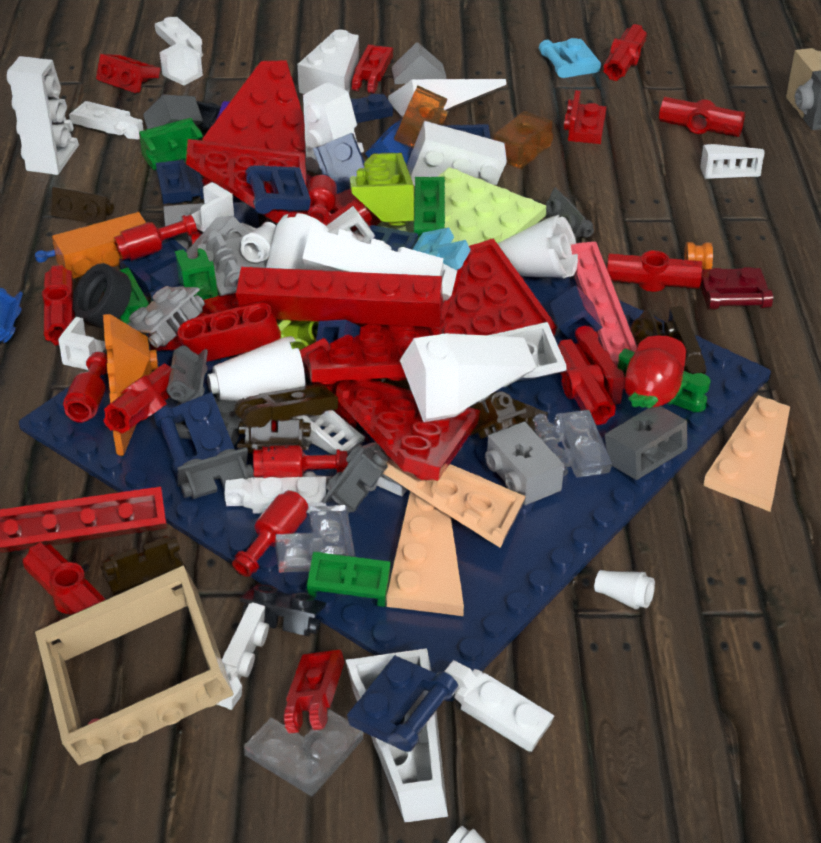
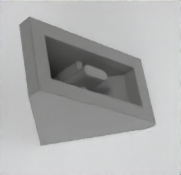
M418 42L391 67L394 84H406L411 80L446 79L443 64Z

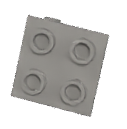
M214 230L208 234L207 244L197 245V249H203L208 256L209 262L213 261L217 290L220 296L233 294L237 291L241 267L266 268L268 258L257 263L248 261L241 252L243 237L226 240V236L223 233Z
M165 286L153 295L154 301L146 308H139L129 317L130 322L127 325L139 332L150 333L151 336L148 339L154 347L165 346L176 336L175 332L177 333L182 323L196 318L203 312L202 307L205 303L201 297L195 295L200 289L198 287Z

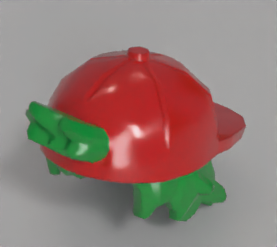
M656 335L649 336L639 343L634 355L630 359L625 377V390L629 396L628 400L631 401L633 407L653 408L666 403L671 405L676 400V397L681 395L683 387L687 386L686 381L689 379V375L683 372L686 348L682 342L672 337Z

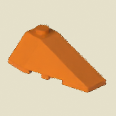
M111 314L103 315L111 403L121 396L120 392L129 385L158 368L156 350L149 349V341L146 335ZM136 425L123 434L113 430L116 454L119 456L125 454Z

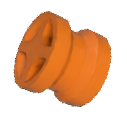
M686 242L684 260L702 261V270L712 269V243L705 242L703 245H695L693 242Z

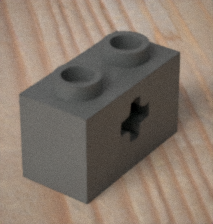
M661 406L646 409L605 434L607 463L635 480L640 479L687 449V420Z

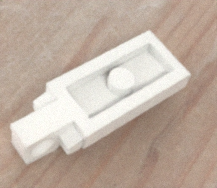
M168 17L164 21L155 23L156 33L170 46L181 43L200 52L201 57L203 56L202 39L178 17Z
M85 101L69 114L73 124L105 131L108 134H124L129 139H140L139 131H143V121L131 117L129 111Z
M269 477L226 480V506H244L253 509V513H263L278 494L291 490L300 494L306 500L309 507L306 513H324L326 511V503L323 504L321 501L327 494V478Z
M253 602L252 604L249 603L222 658L234 695L220 701L216 705L232 710L242 696L240 679L242 676H249L255 660L253 652L256 646L262 647L269 631V624L264 623L265 606Z
M454 660L445 670L459 685L454 698L462 704L461 710L528 752H532L551 725L554 718L553 714L488 674L482 673V671L474 669L472 672L470 668Z

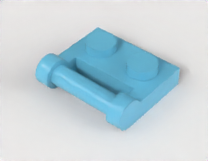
M571 38L557 43L544 40L539 45V51L543 56L548 57L555 66V72L561 78L600 72L601 62L582 39Z

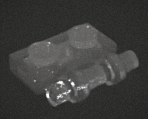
M590 410L559 413L556 415L555 425L548 421L545 414H538L533 418L536 427L534 432L564 464L563 477L568 474L567 467L572 466L576 477L610 472L612 462ZM557 442H562L565 450L559 447Z

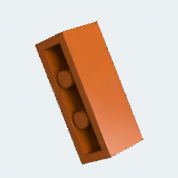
M139 212L53 235L56 261L59 265H63L64 268L72 271L73 279L83 276L87 270L96 264L105 263L111 267L119 266L120 256L114 242V237L120 235V231L144 224L146 221Z

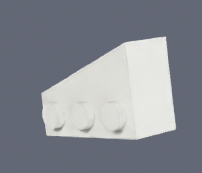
M335 30L297 64L299 93L306 94L326 82L350 92L351 81L359 62V35L348 33L346 30Z
M329 82L303 95L306 168L317 175L323 174L313 148L322 146L350 133H353L355 136L354 128L357 126L349 92ZM357 143L360 152H364L362 143Z
M424 121L408 160L407 169L414 186L415 177H438L449 167L482 179L490 184L497 185L507 162L505 145L503 142Z

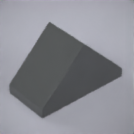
M163 94L143 114L147 129L187 118H192L195 125L204 123L196 98L193 96Z

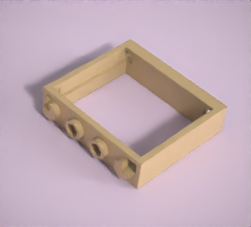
M184 565L35 632L62 744L78 765L96 760L103 754L125 744L138 741L147 734L167 725L175 724L191 714L207 707L215 706L220 701L234 695L197 588ZM182 584V588L173 590V587ZM188 606L209 670L82 727L65 661ZM60 639L61 642L57 644L52 643V641Z

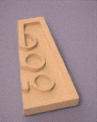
M758 395L705 475L703 486L771 512L790 406Z
M385 451L383 452L389 458L387 462L388 468L383 474L501 548L522 508L526 496L451 464L439 481L422 480L415 477L412 473L402 471Z
M410 491L386 596L387 607L463 616L464 604L451 516Z

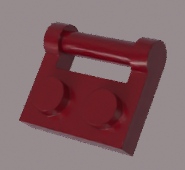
M713 268L702 270L700 287L708 310L719 309V306L759 305L760 308L772 307V290L768 289L761 268Z

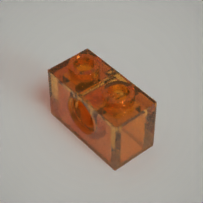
M417 85L394 140L414 148L424 121L443 125L448 111L444 110L448 99Z
M523 111L496 132L494 140L503 142L505 145L506 164L522 169L541 152L549 148L553 141L552 121Z

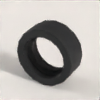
M105 263L96 264L87 270L80 279L73 297V310L76 316L99 328H104L103 315L111 314L119 319L129 303L132 292L131 281L128 275ZM105 288H106V291H105V293H104V295H103L101 301L98 303L99 298H100L102 292H103V291L105 290Z

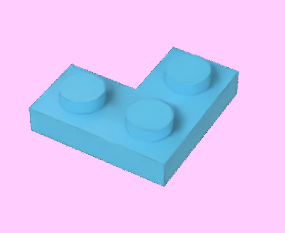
M449 227L423 232L412 249L443 258V264L455 270H459L463 266L465 259L471 251L466 240L452 242L454 236Z

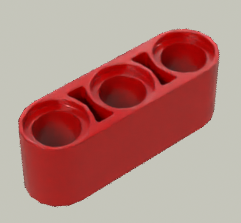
M263 302L192 318L182 323L177 331L182 345L188 347L192 352L199 355L204 349L208 350L206 362L252 351L279 340L282 334L270 305Z

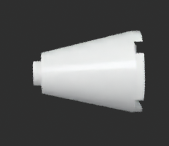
M297 213L295 217L287 218L288 214L284 215L276 226L266 268L305 270L302 258L311 221L319 224L323 223L305 214ZM323 224L322 231L329 232V229Z
M559 215L551 216L497 243L520 276L567 278L573 276L577 270L578 254L572 255L571 245L576 244L575 236L565 217H559Z
M294 337L281 338L213 366L212 373L207 374L210 393L216 394L218 400L239 401V399H246L249 396L259 395L260 393L305 386L304 368L299 348L292 349L290 345L295 341Z

